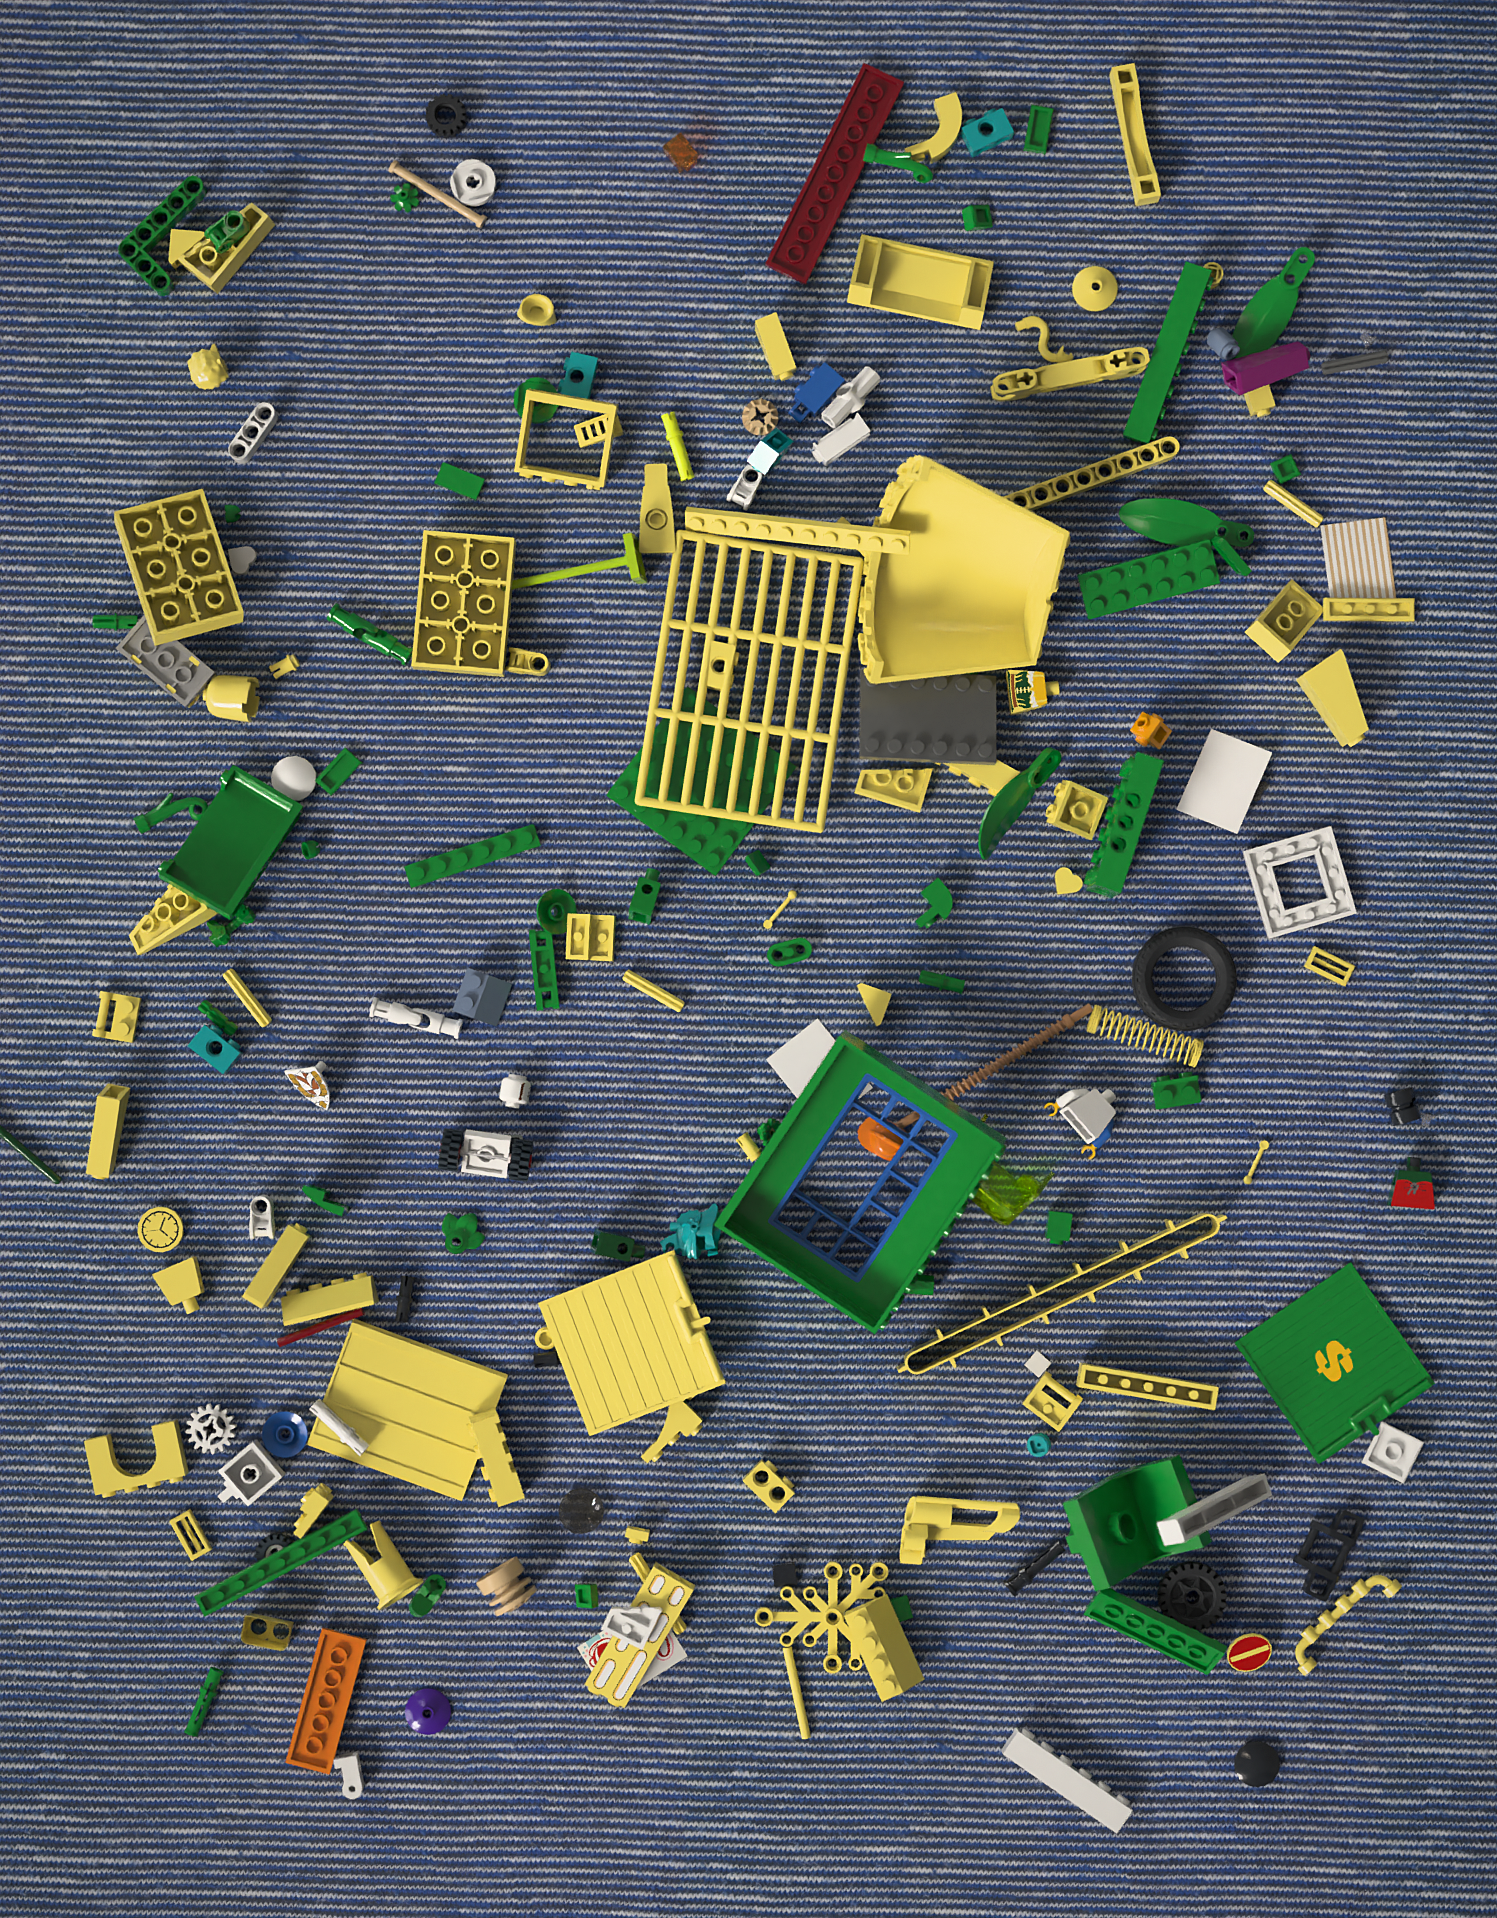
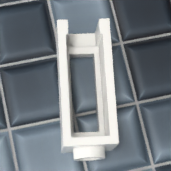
M856 413L853 420L852 418L848 419L818 440V445L813 443L814 451H812V454L818 463L823 462L827 466L870 436L869 433L871 431L860 415Z

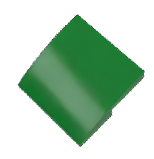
M310 1184L303 1185V1192L320 1207L339 1216L348 1214L350 1206L328 1200L330 1190Z

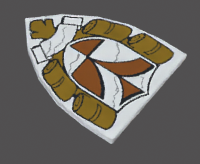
M319 1061L314 1067L284 1071L296 1089L314 1104L326 1110L328 1109L330 1092L321 1074L326 1068L324 1062Z

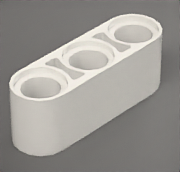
M258 404L230 443L228 452L235 462L239 464L247 463L275 425L278 415L271 404ZM265 410H270V418L266 420L261 419V413ZM251 429H258V435L255 438L248 437V432ZM244 447L245 454L241 457L235 456L236 449Z

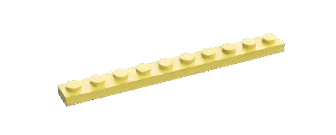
M687 507L685 510L686 531L909 555L911 531L696 507Z

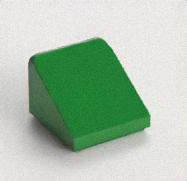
M970 205L962 210L965 231L993 227L989 205Z
M759 850L745 857L746 863L756 877L761 876L771 868Z
M907 1595L890 1599L899 1622L913 1618Z

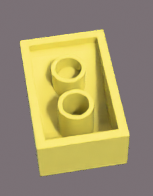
M1291 579L1253 621L1245 633L1274 660L1280 662L1292 651L1323 613V607Z

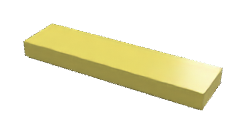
M1323 598V621L1414 622L1415 598Z

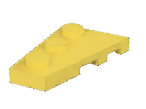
M933 768L924 770H861L854 793L920 813Z

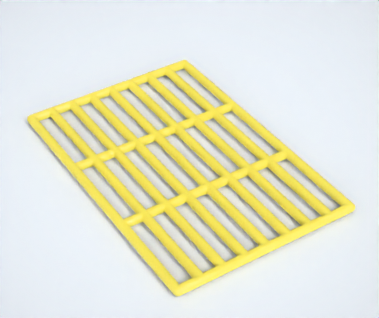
M676 531L675 552L672 554L635 795V803L637 805L817 833L824 831L864 564L862 558L693 531ZM684 539L697 541L685 621L672 619ZM706 543L720 546L708 624L696 623L694 620ZM729 546L742 548L730 628L717 626ZM751 550L764 552L753 631L741 630L739 627ZM773 553L787 555L775 635L762 633ZM796 557L809 559L798 638L784 636L795 559ZM818 560L832 562L820 642L806 640ZM846 564L853 565L854 570L843 644L838 645L829 643L840 565ZM670 628L684 630L672 710L658 708ZM694 631L706 633L695 711L690 713L681 711L692 633ZM715 635L729 637L728 644L735 645L736 647L738 638L751 640L739 720L726 718L735 653L731 670L730 661L728 662L726 659L724 665L725 678L720 692L717 717L703 715L707 693L711 640H715ZM760 642H766L774 645L761 724L748 722L759 646ZM785 645L796 647L785 725L781 727L771 725L782 646ZM805 649L818 650L807 730L794 729ZM827 652L841 654L829 734L816 732ZM662 717L669 718L670 724L658 799L645 797L656 718ZM679 720L693 722L681 802L668 801L667 798ZM702 724L714 725L715 731L704 804L700 806L690 804L701 726ZM724 727L738 729L727 805L726 809L713 808L712 806ZM747 731L760 732L749 812L746 813L735 811L746 733ZM769 734L783 736L772 812L771 816L757 813ZM792 738L805 739L794 819L792 820L780 818L791 740ZM814 741L828 743L817 820L816 823L803 821Z

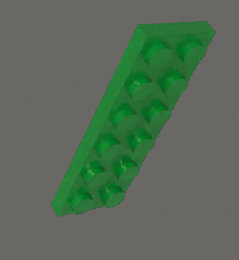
M1204 539L1077 575L1088 619L1220 583L1210 539Z
M1111 1588L1099 1590L1087 1605L1083 1614L1206 1675L1211 1672L1226 1653L1227 1646L1218 1640L1211 1639L1197 1630L1179 1623L1175 1619L1168 1618L1156 1610L1136 1602L1132 1598L1117 1593Z

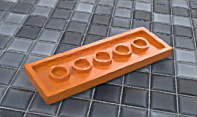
M325 1627L321 1629L285 1763L330 1775L367 1639Z

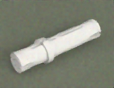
M320 1398L309 1409L341 1438L340 1441L350 1446L359 1456L370 1446L355 1432V1428H350Z

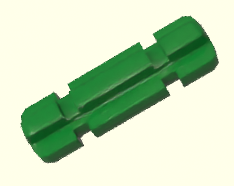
M204 1000L199 1005L198 1010L203 1014H207V1017L219 1028H223L226 1034L232 1036L237 1031L238 1026L233 1022H229V1019L217 1008H213L210 1002Z

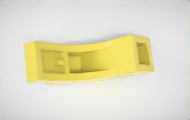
M956 92L935 99L934 108L939 119V130L929 140L904 149V152L912 153L911 159L921 162L928 155L930 162L934 163L952 149L958 138L962 121L961 105Z

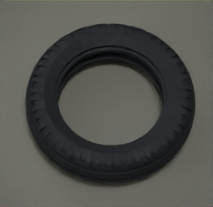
M1178 926L1157 933L1142 946L1133 964L1132 988L1137 1003L1151 1020L1171 1030L1192 1031L1212 1024L1228 1009L1236 991L1237 972L1229 950L1217 937L1200 928ZM1186 946L1201 951L1209 958L1215 970L1216 984L1211 997L1201 1007L1191 1011H1179L1170 1008L1159 999L1154 990L1152 976L1155 964L1166 951L1175 947Z

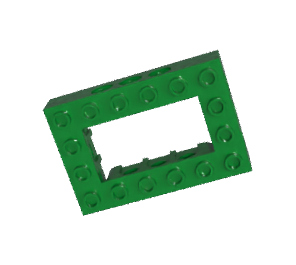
M1137 752L1122 763L1119 776L1122 779L1120 785H1115L1112 793L1115 801L1113 807L1108 806L1105 819L1108 822L1106 828H1101L1098 836V841H1101L1099 850L1094 849L1091 862L1094 865L1092 869L1087 871L1084 879V884H1087V891L1113 898L1121 893L1164 760Z

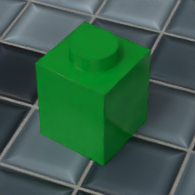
M1048 1210L1045 1238L1050 1239L1049 1243L1063 1245L1064 1241H1069L1073 1214Z

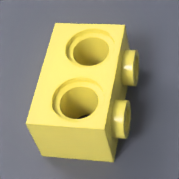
M761 1459L744 1476L742 1481L776 1513L795 1494L792 1489L794 1484L785 1476L781 1478L776 1473L778 1469L772 1462L768 1460L765 1463ZM763 1470L768 1473L769 1477L765 1482L756 1480L755 1475L758 1471ZM775 1487H782L785 1490V1494L781 1498H775L772 1495V1490Z

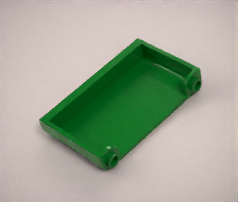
M232 765L230 770L226 769L219 779L222 782L221 789L176 856L168 861L164 860L158 869L160 879L229 920H232L303 812V805L235 765Z

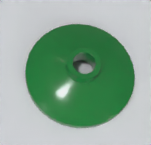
M551 889L540 897L536 913L539 924L545 931L551 934H563L567 932L568 913L577 914L575 902L569 893L562 889Z

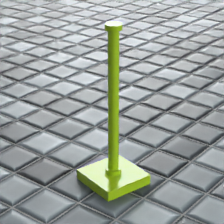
M632 532L623 534L626 550L623 557L516 579L512 581V590L625 565L629 567L633 581L637 584L647 583L642 553L639 552V538Z

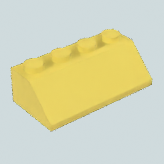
M366 1272L353 1275L354 1280L346 1282L344 1278L331 1280V1285L322 1287V1283L308 1286L309 1291L300 1292L299 1288L286 1291L287 1296L281 1298L284 1326L379 1302L373 1275L367 1276Z
M887 1594L845 1612L846 1622L882 1702L905 1692L924 1680L921 1669Z

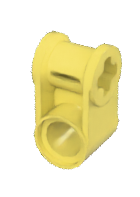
M509 648V665L505 671L544 676L550 671V661L544 654L518 648ZM538 659L545 661V666L541 670L534 669V663Z

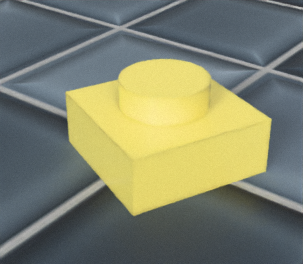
M627 1525L625 1537L629 1538V1542L642 1544L643 1541H648L650 1530Z

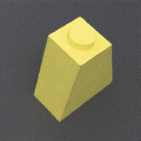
M775 312L755 320V332L774 379L784 381L793 377V373L796 372V365L777 313Z

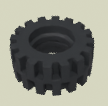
M440 94L441 97L435 96L434 100H430L428 103L429 106L426 107V121L431 131L436 133L437 136H444V138L452 136L453 138L455 134H460L462 128L466 126V110L459 98H454L451 94H448V96ZM448 107L454 110L456 117L452 123L444 125L437 120V113L439 110Z

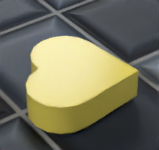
M1062 867L1055 873L1057 895L1075 893L1082 888V879L1077 875H1073L1070 869Z

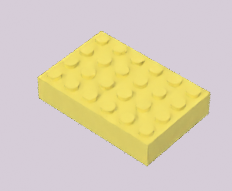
M203 489L114 512V522L155 646L243 622L244 612Z
M423 531L411 664L413 669L504 677L516 552L515 538Z

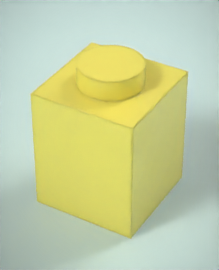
M1269 384L1244 394L1250 416L1257 415L1258 418L1271 414L1270 410H1273L1275 407Z

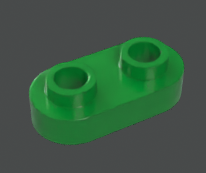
M796 938L774 944L767 952V959L770 964L776 967L803 961L810 956L812 946L805 938ZM798 945L804 946V953H797L796 947ZM776 951L782 952V959H775L774 953Z

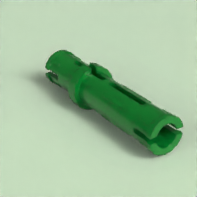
M210 1667L204 1685L200 1686V1695L184 1731L190 1736L198 1737L212 1699L217 1696V1687L224 1672L216 1667ZM210 1683H213L207 1696V1699H205ZM201 1705H203L198 1721H196Z

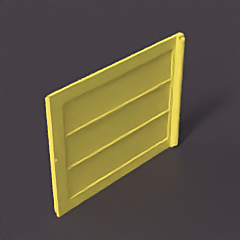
M353 1319L323 1403L350 1428H355V1432L370 1446L359 1456L350 1446L340 1441L341 1438L320 1420L318 1416L307 1445L462 1501L477 1461L473 1446L478 1445L475 1436L470 1437L466 1424L470 1423V1416L493 1408L496 1410L508 1374L362 1322L361 1320Z

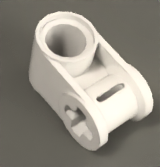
M752 465L746 466L737 482L733 485L727 501H734L743 506V509L747 511L762 482V473L754 470ZM750 471L758 474V479L754 482H749L745 478L746 474Z
M259 1195L250 1203V1239H255L258 1236H269L270 1239H274V1204L268 1195ZM258 1200H264L267 1203L266 1211L262 1212L257 1209L256 1204Z

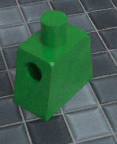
M647 868L645 877H639L630 904L628 919L647 925L651 924L661 890V883L658 882L660 871ZM649 891V892H651V893H650V894H645V893H643V892Z

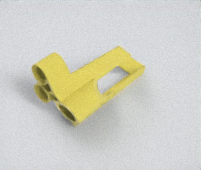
M924 1496L911 1497L906 1507L905 1523L902 1528L900 1563L923 1564V1557L926 1555V1540H989L995 1533L1007 1532L1019 1521L1020 1507L1017 1503ZM952 1508L998 1511V1516L991 1525L951 1522Z

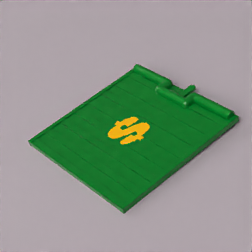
M1351 1262L1234 1342L1318 1464L1334 1455L1369 1429L1373 1435L1377 1436L1379 1434V1430L1375 1426L1377 1423L1435 1384Z

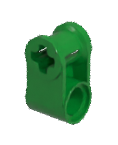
M230 211L215 224L211 225L205 231L204 236L212 241L216 247V252L221 254L229 250L234 243L249 232L250 224L240 212ZM240 220L239 226L233 228L234 222Z

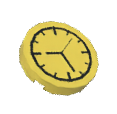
M156 1207L148 1210L142 1215L138 1223L140 1241L153 1252L172 1250L180 1243L184 1234L182 1218L176 1211L168 1207Z

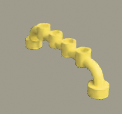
M1374 1575L1365 1582L1359 1579L1351 1587L1354 1592L1349 1597L1343 1594L1335 1601L1337 1607L1331 1613L1327 1609L1317 1618L1320 1623L1315 1628L1309 1625L1301 1632L1303 1639L1297 1644L1295 1650L1296 1659L1300 1664L1298 1670L1303 1675H1306L1317 1665V1662L1311 1656L1306 1658L1304 1654L1305 1649L1316 1641L1326 1629L1330 1628L1338 1618L1350 1610L1376 1584L1383 1585L1385 1587L1382 1590L1383 1593L1390 1598L1401 1589L1402 1585L1396 1579L1391 1581L1382 1575Z

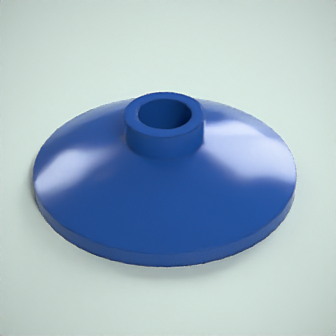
M288 1411L278 1412L269 1417L262 1429V1440L266 1449L278 1457L286 1458L298 1454L304 1448L308 1439V1430L304 1420L297 1414ZM285 1429L289 1430L290 1436L288 1438H285L282 1435V1431Z

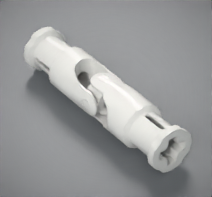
M376 997L373 999L369 1017L378 1016L386 1018L389 1022L397 1024L408 1023L413 1028L436 1034L445 1033L453 1035L456 1039L459 1038L463 1019L454 1020L446 1018L443 1014L419 1008L411 1009L404 1004L396 1002L391 1004L379 1001ZM423 1014L430 1018V1025H420Z

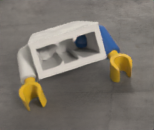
M1085 1088L1075 1089L1057 1098L1055 1103H1047L1044 1109L1049 1105L1054 1106V1113L1049 1115L1054 1116L1057 1114L1058 1109L1062 1108L1059 1112L1087 1143L1082 1147L1081 1153H1084L1086 1149H1091L1092 1154L1088 1156V1159H1092L1095 1156V1149H1099L1112 1135L1114 1126L1113 1116L1116 1114V1111L1110 1104L1116 1099V1096L1110 1089H1106L1102 1094L1095 1088L1091 1091Z

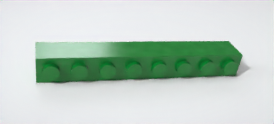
M1185 262L1123 432L1124 438L1144 445L1149 444L1150 441H1155L1159 431L1158 428H1155L1158 419L1163 420L1167 407L1163 406L1166 398H1171L1175 387L1171 385L1174 376H1179L1183 365L1179 363L1181 355L1186 356L1190 346L1187 338L1189 333L1194 334L1198 321L1194 319L1197 311L1202 313L1206 299L1202 297L1205 290L1210 291L1214 280L1213 277H1210L1212 270Z

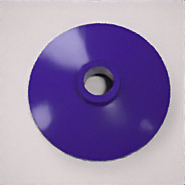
M425 1688L418 1690L407 1701L405 1707L406 1720L410 1727L420 1734H436L443 1730L450 1720V1703L447 1697L436 1689ZM425 1709L431 1711L430 1717L424 1716L423 1711Z

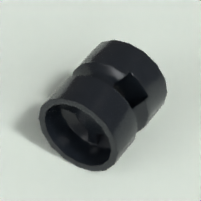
M1412 1087L1383 1095L1386 1106L1392 1110L1389 1115L1393 1126L1422 1118L1418 1105L1413 1103L1416 1097Z

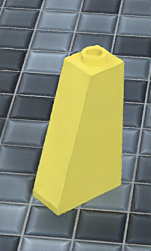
M107 1084L97 1096L86 1174H90L96 1179L109 1178L114 1171L130 1093L129 1087Z
M298 1223L295 1226L292 1224L287 1226L244 1292L243 1298L261 1309L270 1304L309 1240L310 1235L306 1233L308 1229Z

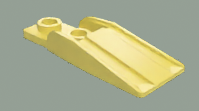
M666 464L645 465V486H643L640 512V553L675 552L673 510L667 481Z

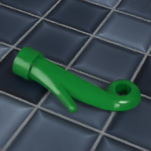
M867 143L863 161L913 171L914 179L920 183H928L933 179V173L930 168L911 159V152L886 151L877 148V145Z
M171 792L154 809L133 819L139 832L143 834L150 831L151 827L188 807L190 816L194 820L199 821L209 806L206 801L197 797H188L170 803L174 796ZM196 805L202 807L203 811L201 814L195 813Z

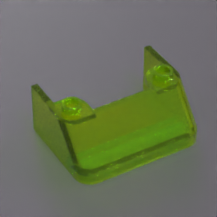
M984 1114L980 1120L985 1122L989 1116ZM993 1160L992 1164H994L992 1171L985 1181L983 1179L979 1180L981 1186L973 1199L970 1200L997 1223L1009 1225L1041 1194L1055 1173L1051 1171L1041 1182L1027 1174L1021 1175L1016 1180Z

